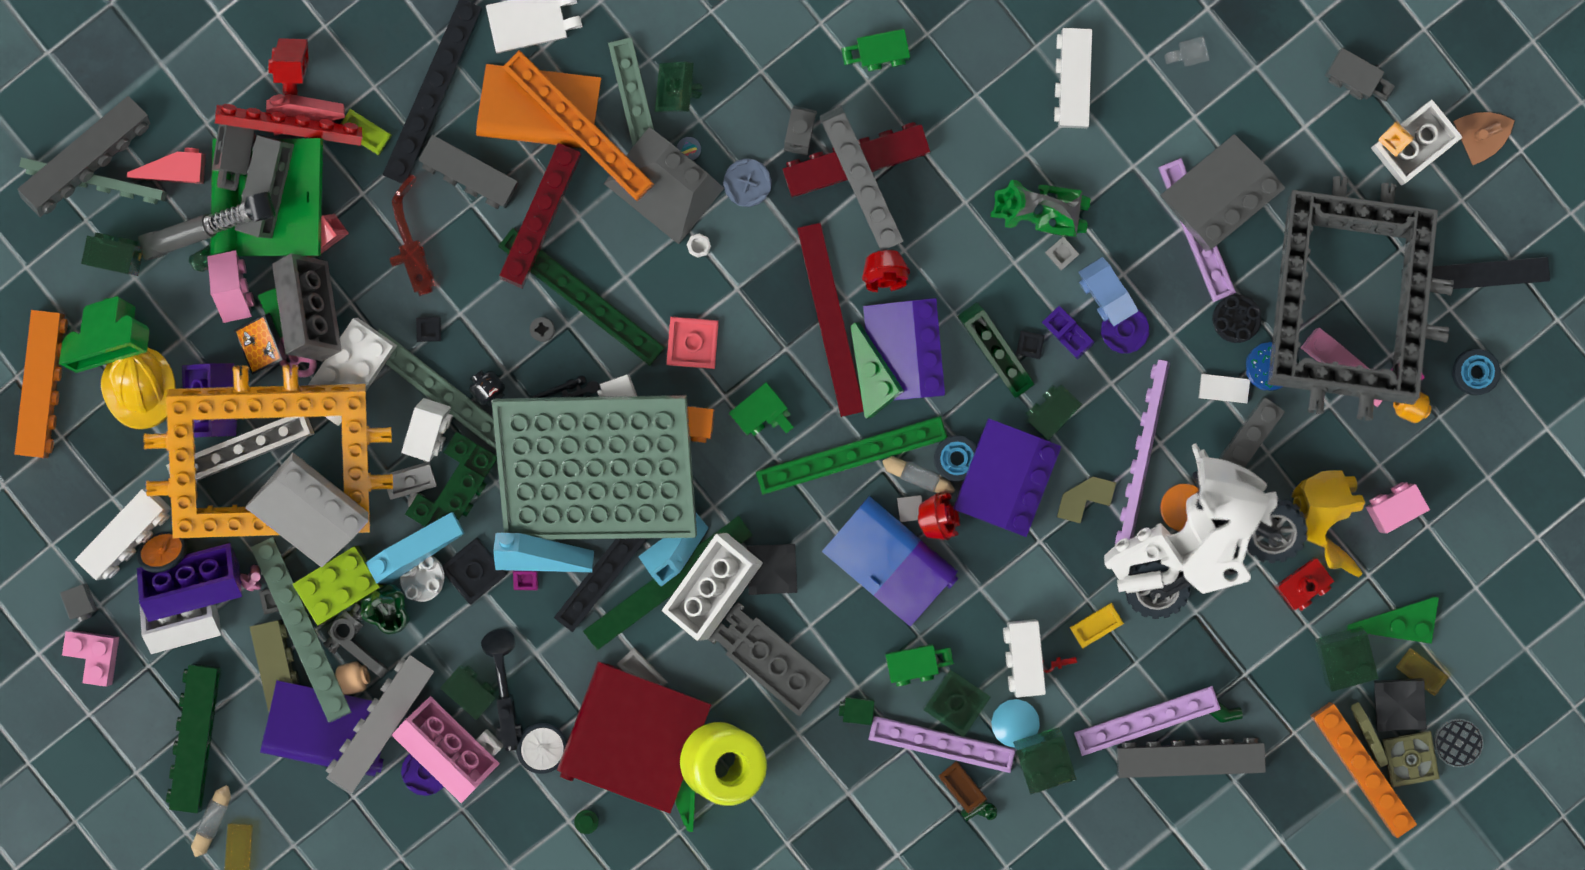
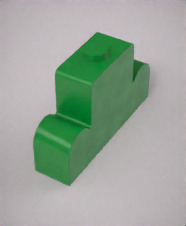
M118 296L105 298L103 301L87 305L83 309L80 334L71 332L62 342L59 364L78 373L112 363L116 360L145 353L148 348L149 328L134 319L136 307Z

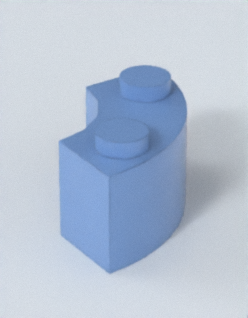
M1103 257L1078 272L1082 278L1079 282L1080 286L1086 294L1091 293L1099 306L1097 311L1104 322L1109 320L1115 326L1138 312L1128 291Z

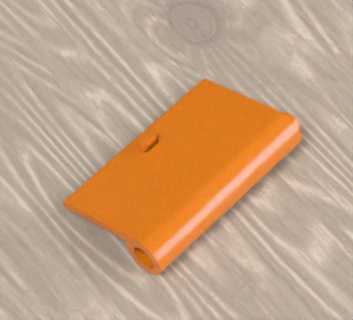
M486 64L476 136L548 145L560 143L567 147L584 149L503 66ZM540 70L595 125L601 77Z

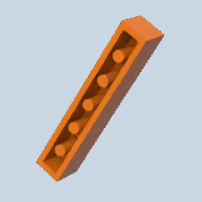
M31 310L14 455L49 458V453L53 452L54 440L51 439L52 429H55L57 417L54 415V406L58 405L59 391H56L57 381H61L62 367H59L63 333H66L68 327V320L65 319V314Z
M1329 702L1310 715L1391 834L1399 838L1415 827L1417 823L1336 706Z

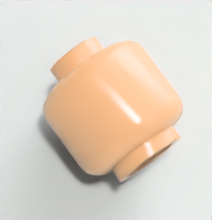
M355 661L336 668L335 676L344 695H352L366 690L367 684L370 683V675L365 665L362 666L359 662Z

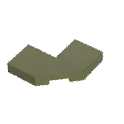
M1090 477L1062 494L1057 517L1081 523L1086 500L1110 506L1116 483Z
M1360 703L1351 705L1354 719L1362 731L1370 753L1380 768L1388 765L1380 741Z

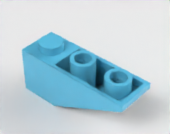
M697 513L696 538H662L638 556L650 575L660 586H663L681 572L709 529Z

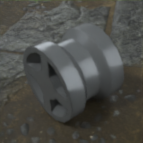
M539 317L531 323L530 334L537 341H549L555 334L554 324L549 319Z

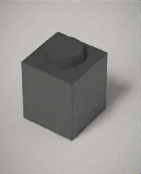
M88 583L60 593L70 620L77 618L78 622L92 618L91 613L98 611Z

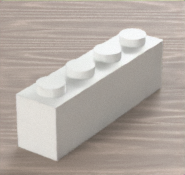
M1063 28L1061 34H1057L1056 48L1061 49V58H1056V73H1060V83H1055V97H1059V107L1054 108V121L1058 122V128H1088L1092 29Z

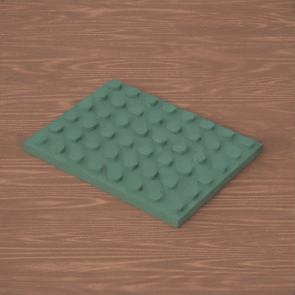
M687 395L493 399L492 409L504 533H521L542 539L696 538L697 526Z

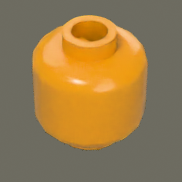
M1420 392L1419 399L1414 405L1393 402L1396 414L1400 418L1412 423H1418L1423 418L1426 419L1432 409L1429 396Z

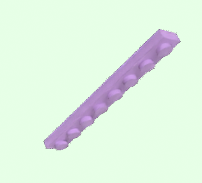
M1158 360L1157 365L1153 364L1151 379H1154L1152 388H1148L1146 394V402L1149 403L1148 410L1143 412L1140 425L1144 426L1142 436L1138 435L1135 449L1139 450L1137 460L1133 459L1130 473L1134 474L1133 481L1128 483L1125 497L1129 499L1127 507L1122 508L1120 521H1124L1122 531L1118 530L1115 544L1121 539L1127 538L1129 540L1134 537L1170 367L1168 361Z

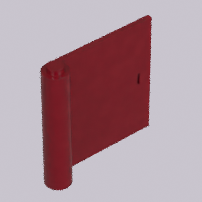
M598 661L557 771L561 772L560 777L566 780L573 781L576 778L670 814L684 779L680 767L682 748L689 736L704 725L711 704Z

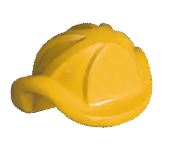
M147 348L145 353L116 360L106 365L101 378L102 395L108 409L119 422L133 429H148L161 424L167 419L168 389H176L173 371L161 353Z

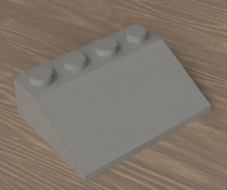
M293 452L245 506L247 510L320 567H323L364 527L369 518L368 511Z

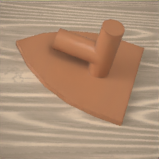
M1481 112L1453 121L1457 131L1463 137L1461 141L1472 165L1491 157L1505 144L1515 120L1501 114Z

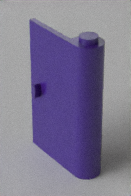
M276 680L260 753L328 767L333 759L338 761L343 754L339 750L347 738L352 740L356 732L353 729L361 718L366 720L370 714L367 708L372 701L344 695L352 713L329 723L313 688ZM381 751L365 775L375 777L376 772L381 773L384 759L380 758Z

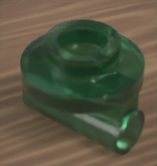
M205 246L189 257L188 262L196 271L204 272L209 270L207 256H210V246Z

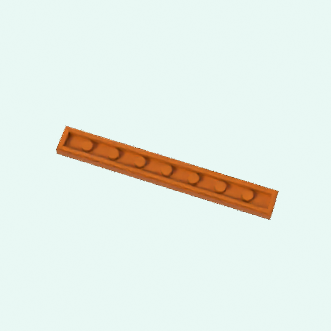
M520 50L503 66L637 202L654 186V183Z

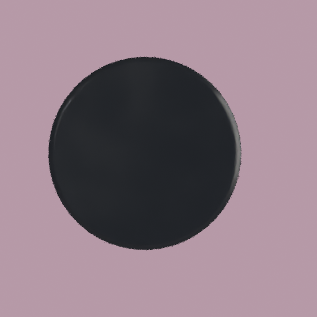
M1239 294L1227 296L1214 308L1212 315L1213 327L1216 333L1225 341L1231 343L1248 341L1256 335L1260 328L1261 310L1247 296Z

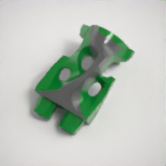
M1011 180L1007 188L995 191V206L990 217L1005 219L1006 228L1016 227L1019 221L1024 220L1035 224V230L1058 236L1077 237V233L1087 232L1088 223L1086 220L1079 219L1080 210L1088 211L1091 199L1082 195L1081 190L1038 185L1040 194L1024 188L1019 181ZM1054 193L1057 198L1047 196V194ZM1041 204L1043 206V210L1038 214H1035V207ZM1051 218L1055 219V226H1050L1049 220Z

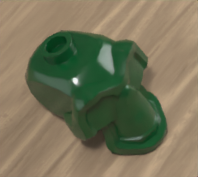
M386 584L363 598L361 617L364 621L376 625L383 633L388 635L401 632L409 623L410 616L404 606V595L397 586Z

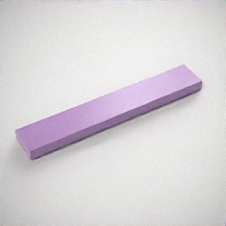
M1182 158L1158 168L1167 189L1187 173ZM1180 221L1212 301L1215 302L1236 293L1217 245L1212 250L1205 252Z
M1210 686L1074 732L1081 754L1084 756L1215 712L1221 708L1214 688Z
M878 716L873 717L868 739L1008 773L1011 772L1016 751L1014 748Z

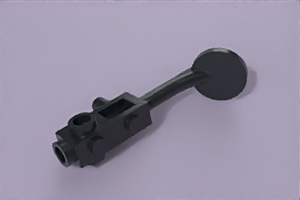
M497 629L483 637L481 646L486 655L494 657L499 689V696L496 700L500 726H497L498 741H503L505 750L511 751L517 749L518 739L522 737L523 733L522 724H517L513 694H509L504 656L509 654L515 647V638L510 631Z

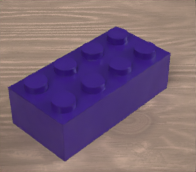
M230 543L187 554L177 566L164 572L154 573L146 571L142 567L137 568L139 604L148 622L242 597L239 561Z

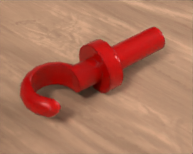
M1057 657V661L1051 662V668L1049 670L1043 668V672L1050 673L1055 667L1063 669V665L1077 663V658L1061 660V657Z

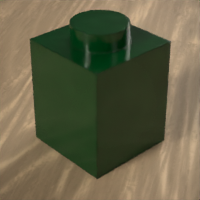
M845 696V702L840 701L839 716H843V722L872 725L875 701L874 699Z

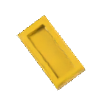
M1109 603L1069 628L1083 649L1124 623L1113 604Z

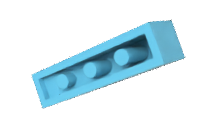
M451 512L383 550L368 560L366 565L376 583L390 584L464 534V531L454 512Z
M496 533L493 550L495 570L592 572L593 550L521 533Z

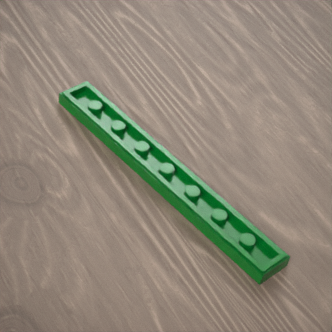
M939 416L756 471V476L762 495L934 444L948 437L942 417Z

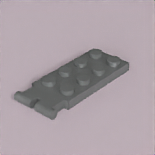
M737 602L724 617L731 625L727 628L720 622L708 640L713 644L718 641L728 650L725 655L800 717L831 679L758 617L752 620L743 612L745 607L740 602Z

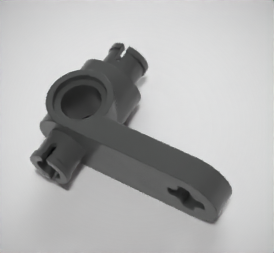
M356 603L351 611L345 609L341 616L332 624L331 628L327 631L330 636L323 645L329 648L333 644L329 651L334 654L340 646L344 647L375 674L384 678L389 669L354 640L357 633L364 626L363 618L359 613L361 605ZM342 623L347 624L350 628V633L347 637L341 636L338 632V628Z

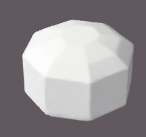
M700 233L691 236L687 243L689 253L697 258L706 256L711 248L708 237Z

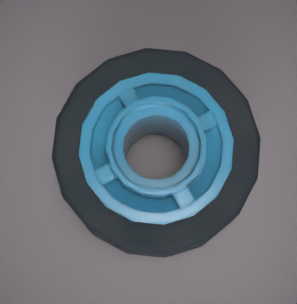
M1472 349L1463 352L1453 364L1452 377L1454 383L1466 394L1482 395L1488 393L1496 387L1500 380L1501 368L1499 362L1493 354L1486 350ZM1475 365L1479 366L1482 370V375L1478 379L1473 378L1471 375V369Z
M959 435L951 436L941 441L934 454V463L939 474L952 481L964 480L977 448L975 443L967 437ZM955 451L961 452L964 457L962 464L957 466L953 465L950 461V456Z

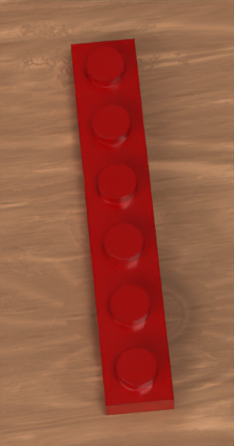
M231 104L216 106V124L307 138H323L326 141L361 146L362 127H358L353 123L337 124L328 119H321L320 121L311 120L303 115L292 117L276 111L266 113L256 108L240 109Z

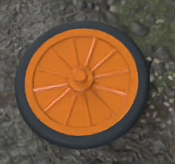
M173 532L157 533L140 546L137 554L138 563L144 570L158 573L170 570L177 566L185 557L187 543L184 538H173Z

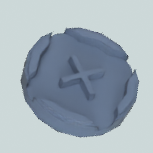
M745 158L729 166L724 175L723 185L726 195L733 203L743 207H752L759 205L767 198L771 191L772 181L769 171L762 163Z

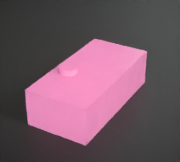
M431 696L392 734L460 803L500 764Z

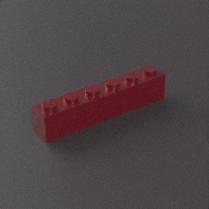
M912 122L901 126L902 130L895 133L891 129L879 133V138L870 140L869 137L857 140L871 171L875 172L930 154L922 124L916 126V123ZM832 148L833 153L824 155L822 151L810 155V160L800 162V159H796L786 163L787 167L782 169L791 198L848 180L834 148Z
M560 143L557 144L499 275L501 280L523 289L580 161L581 153Z

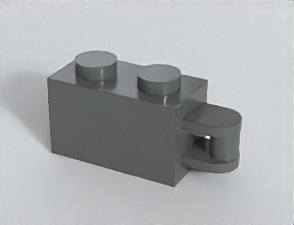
M1344 48L1338 51L1325 74L1329 78L1328 82L1338 88L1344 86L1350 90L1349 94L1359 100L1363 98L1367 100L1373 95L1386 102L1395 87L1381 78L1384 71ZM1378 83L1384 86L1381 92L1375 90Z
M219 124L212 170L219 172L218 188L235 191L238 187L239 176L247 175L252 159L250 157L251 148H253L256 142L254 129ZM227 173L231 174V180L226 179Z

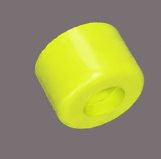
M713 722L701 726L686 740L681 752L680 767L684 780L692 790L713 803L732 806L749 800L758 792L765 780L767 760L762 746L752 735L734 725L724 722ZM733 752L735 754L734 764L729 768L724 777L718 778L715 773L717 760L724 753Z

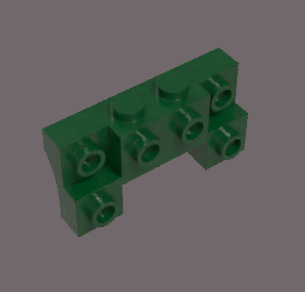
M456 432L443 453L460 464L435 503L418 493L405 515L424 527L451 512H454L457 520L462 515L467 517L474 506L470 501L475 494L480 496L487 485L483 480L497 460V455Z

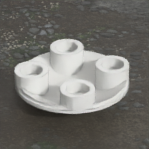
M430 556L400 577L401 587L406 597L411 600L425 602L439 594L444 584V570L438 559Z

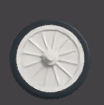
M547 723L534 724L524 730L522 737L518 739L517 756L520 763L527 770L537 774L549 773L558 768L567 741L564 734L557 727Z

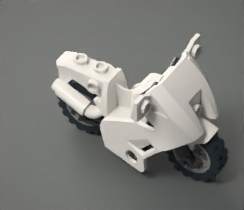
M1197 443L1192 445L1198 471H1195L1192 477L1196 482V487L1200 490L1186 501L1188 521L1184 528L1176 534H1170L1159 523L1152 529L1144 528L1140 530L1137 536L1132 539H1121L1115 544V547L1104 555L1105 566L1107 569L1112 568L1119 579L1117 580L1119 592L1125 591L1127 602L1129 605H1132V609L1135 612L1139 611L1141 616L1144 617L1152 616V619H1159V617L1163 616L1168 618L1170 614L1178 613L1180 608L1186 605L1187 597L1190 596L1191 584L1204 594L1249 581L1251 578L1250 572L1243 564L1247 548L1250 555L1257 556V559L1263 562L1264 560H1267L1269 563H1275V561L1285 562L1287 558L1295 557L1298 550L1301 551L1303 549L1304 541H1307V524L1304 513L1300 511L1298 505L1291 504L1290 500L1285 498L1281 500L1277 497L1276 492L1263 493L1262 491L1265 490L1267 483L1251 471L1229 461L1209 458L1207 452L1204 449L1200 450ZM1286 520L1292 525L1281 527ZM1291 532L1287 538L1282 535V533ZM1263 538L1267 539V540H1268V543L1265 542V541H1263V540H1261V539H1263ZM1238 572V576L1234 579H1227L1224 576L1234 575Z

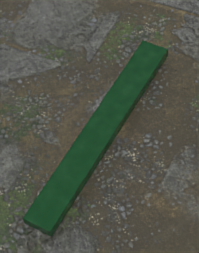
M512 228L498 245L508 255L518 231ZM540 249L531 273L651 366L665 347Z
M737 516L698 545L681 572L663 586H660L655 579H652L586 628L583 632L595 649L599 650L672 596L716 534L728 533L740 544L753 536L741 518Z

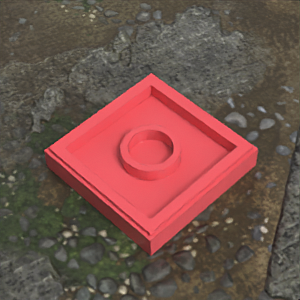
M670 317L666 365L715 369L719 321Z

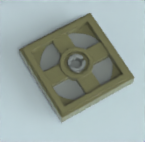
M1430 730L1382 739L1384 753L1388 762L1387 770L1390 786L1392 788L1440 779Z

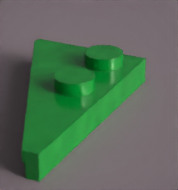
M1431 597L1406 605L1405 607L1378 614L1377 616L1349 624L1346 631L1432 644L1439 597Z

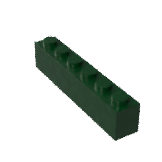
M190 664L188 669H184L182 682L186 683L185 693H181L179 707H182L181 717L178 716L176 722V731H179L178 741L175 740L173 745V755H176L175 765H171L169 779H173L172 788L168 789L166 795V803H169V810L190 813L202 811L221 667Z

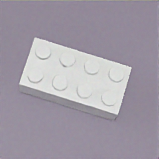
M353 318L340 337L342 351L326 359L308 385L366 384L367 391L397 345L359 318ZM325 416L336 425H342L341 416Z
M142 489L75 561L95 580H106L108 577L111 579L120 570L118 565L124 560L128 561L137 552L134 548L141 542L144 544L154 534L151 530L157 525H163L169 519L170 515L168 513L171 507L159 496H147V490Z
M728 533L716 534L662 609V612L697 641L707 640L763 562Z

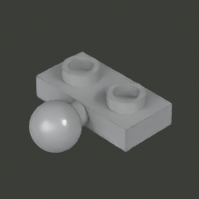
M430 462L388 473L393 474V489H387L390 500L410 495L408 507H410L419 491L437 486Z

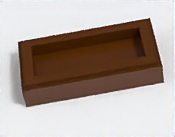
M957 761L938 776L968 814L988 800Z

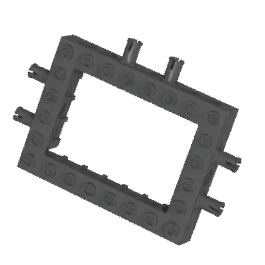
M1341 176L1333 177L1332 195L1292 190L1288 198L1268 385L1311 391L1308 412L1314 413V410H1316V414L1324 413L1325 393L1358 397L1357 419L1363 420V417H1365V421L1373 420L1375 399L1412 405L1419 399L1425 339L1447 342L1449 336L1447 334L1449 327L1427 324L1429 295L1432 292L1451 296L1453 292V287L1451 286L1454 285V281L1432 278L1438 210L1394 204L1397 186L1392 183L1389 188V183L1381 184L1380 202L1347 198L1348 178L1343 177L1340 181ZM1313 226L1406 238L1392 371L1383 368L1382 370L1366 369L1362 365L1357 367L1338 365V362H1333L1332 364L1316 362L1312 358H1305L1299 364H1296L1297 352L1301 345L1298 340L1299 331L1303 324L1301 313L1302 305L1306 299V296L1303 294L1305 281L1308 277L1306 266L1311 249L1308 248Z

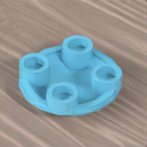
M1019 699L1007 700L999 704L993 713L991 721L992 731L996 738L1004 745L1010 747H1022L1032 742L1040 726L1039 716L1034 707L1026 701Z

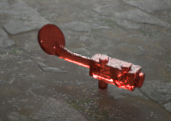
M410 175L392 199L395 220L404 245L399 246L401 254L389 259L392 267L405 264L414 293L418 292L419 296L433 292L432 287L435 285L431 269L429 270L425 259V250L423 246L421 247L419 240L413 241L404 215L403 198L416 181V177ZM420 274L423 276L422 281H419L418 276Z

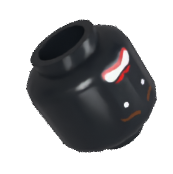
M481 370L471 378L473 383L470 385L469 391L479 404L483 406L488 404L491 407L493 399H502L505 396L503 393L505 385L493 371L484 373Z

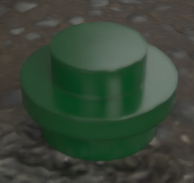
M591 810L580 811L574 820L575 828L582 834L593 833L599 824L597 815Z

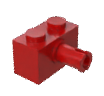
M279 38L276 48H272V59H269L268 71L273 74V83L283 84L282 92L284 96L289 94L297 95V83L303 84L309 63L308 39Z
M1313 557L1275 587L1292 610L1299 608L1302 611L1312 603L1310 599L1315 595L1319 594V596L1327 593L1332 588L1330 584L1334 580L1320 561Z

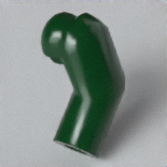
M986 801L970 814L965 809L960 811L966 822L976 815L986 817L987 820H993L997 817L996 807Z

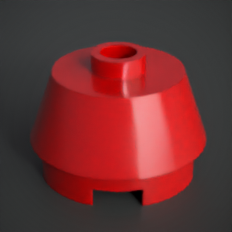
M880 250L867 256L862 280L866 283V289L869 291L878 292V288L890 287L891 291H895L907 285L906 280H908L910 270L900 252Z
M936 493L919 505L918 523L926 537L950 540L951 537L959 535L955 531V527L960 526L958 511L953 509L954 506L952 507L949 501L952 497L951 494Z

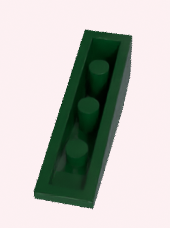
M977 302L957 316L1015 399L1035 385L989 316Z

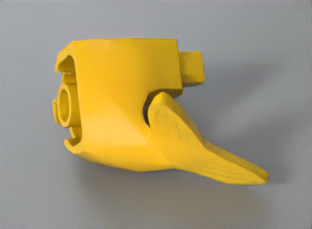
M1342 470L1322 471L1303 480L1293 490V505H1298L1300 511L1304 513L1307 524V541L1325 548V559L1328 567L1331 569L1342 568L1350 574L1360 577L1363 573L1356 562L1338 545L1329 540L1326 533L1336 522L1349 518L1352 512L1362 511L1365 500L1363 495H1352L1357 489L1355 476H1344Z

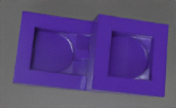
M1060 306L1042 321V324L1077 360L1095 343Z

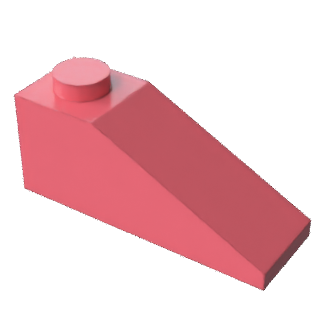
M278 94L266 100L267 113L276 111L292 117L303 115L311 120L318 121L321 119L334 121L345 118V107L341 103L292 94L285 96Z
M185 148L184 152L177 151L127 172V177L138 180L204 184L206 155L199 153L197 148Z

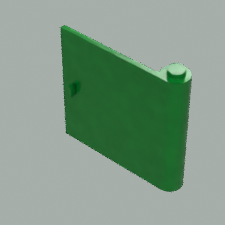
M323 138L278 139L294 144L272 239L235 230L236 226H233L232 228L217 232L214 237L210 238V256L235 250L238 256H288L291 253L301 256H321ZM212 139V164L217 139ZM251 148L250 157L253 155V148ZM212 170V215H215L216 212L220 213L222 210L226 211L227 208L231 210V207H237V205L241 204L242 192L245 189L248 175L239 176L238 187L233 191L218 188L219 172ZM227 173L226 179L231 180V174Z

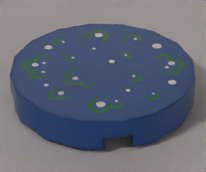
M1272 342L1258 345L1251 350L1246 358L1247 377L1253 385L1265 391L1282 388V386L1268 385Z

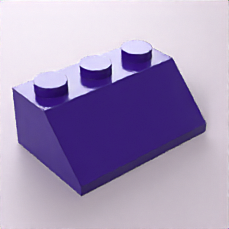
M234 363L182 365L183 389L234 387ZM236 419L194 420V438L236 436L237 421Z

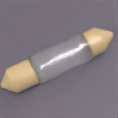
M894 456L883 460L886 472L896 475L904 481L930 492L950 494L955 491L950 480L938 473Z
M227 785L215 791L197 828V834L191 845L196 857L207 853L226 814L231 799L230 790Z

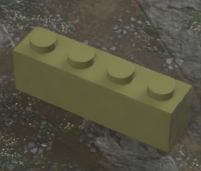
M282 619L250 626L268 712L270 711L276 680L296 685L300 684L298 673L293 671L291 662L294 661V654L292 648L287 646L286 638H289V632L285 624H282Z

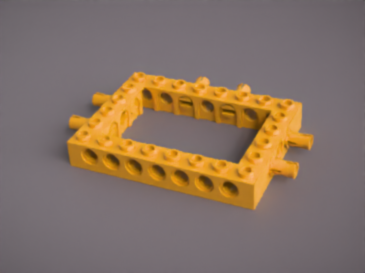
M292 364V375H290L289 365L282 366L284 386L249 387V367L242 366V376H240V366L233 367L234 387L168 389L166 395L168 431H166V434H144V449L167 448V451H169L170 478L168 481H146V495H169V498H171L173 538L279 535L245 507L232 505V507L213 508V505H208V508H196L198 492L196 484L197 470L194 464L196 450L194 420L341 416L344 493L369 512L368 522L358 533L370 532L369 492H371V489L392 490L393 474L371 475V473H368V445L376 442L392 443L391 427L369 428L367 426L366 384L298 386L299 367Z

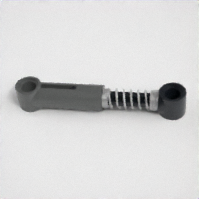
M262 192L247 197L244 203L237 205V207H231V210L227 208L226 211L216 212L215 215L203 214L171 227L138 236L144 260L147 261L214 237L217 232L232 228L238 224L249 221L258 222L276 216L270 193Z

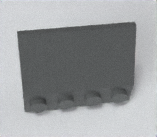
M1233 134L1160 196L1206 252L1212 250L1282 192L1285 187L1274 173Z

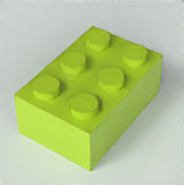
M358 545L292 584L317 626L383 587L382 584L375 582L366 565L367 559Z

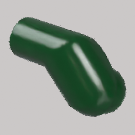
M1219 701L1221 709L1209 713L1221 723L1243 718L1240 707L1227 709Z

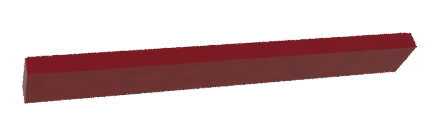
M821 223L797 228L840 416L864 412Z

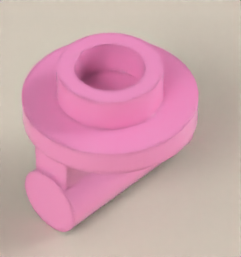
M253 565L250 568L249 575H240L241 586L249 591L261 589L262 585L259 582L260 567Z

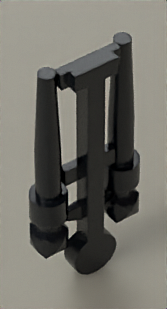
M579 376L575 380H567L566 383L536 394L531 398H543L561 391L564 396L558 398H569L578 395L579 397H584L586 392L597 393L600 385L596 381H590L587 387L581 389L580 385H584L587 380L585 376ZM577 387V391L568 394L567 389L571 390Z

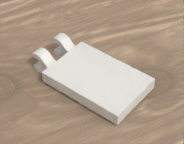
M507 0L486 5L496 53L568 38L567 30L583 26L579 16L564 20L561 7L577 4V0Z

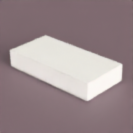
M1201 374L1198 398L1247 404L1250 380Z

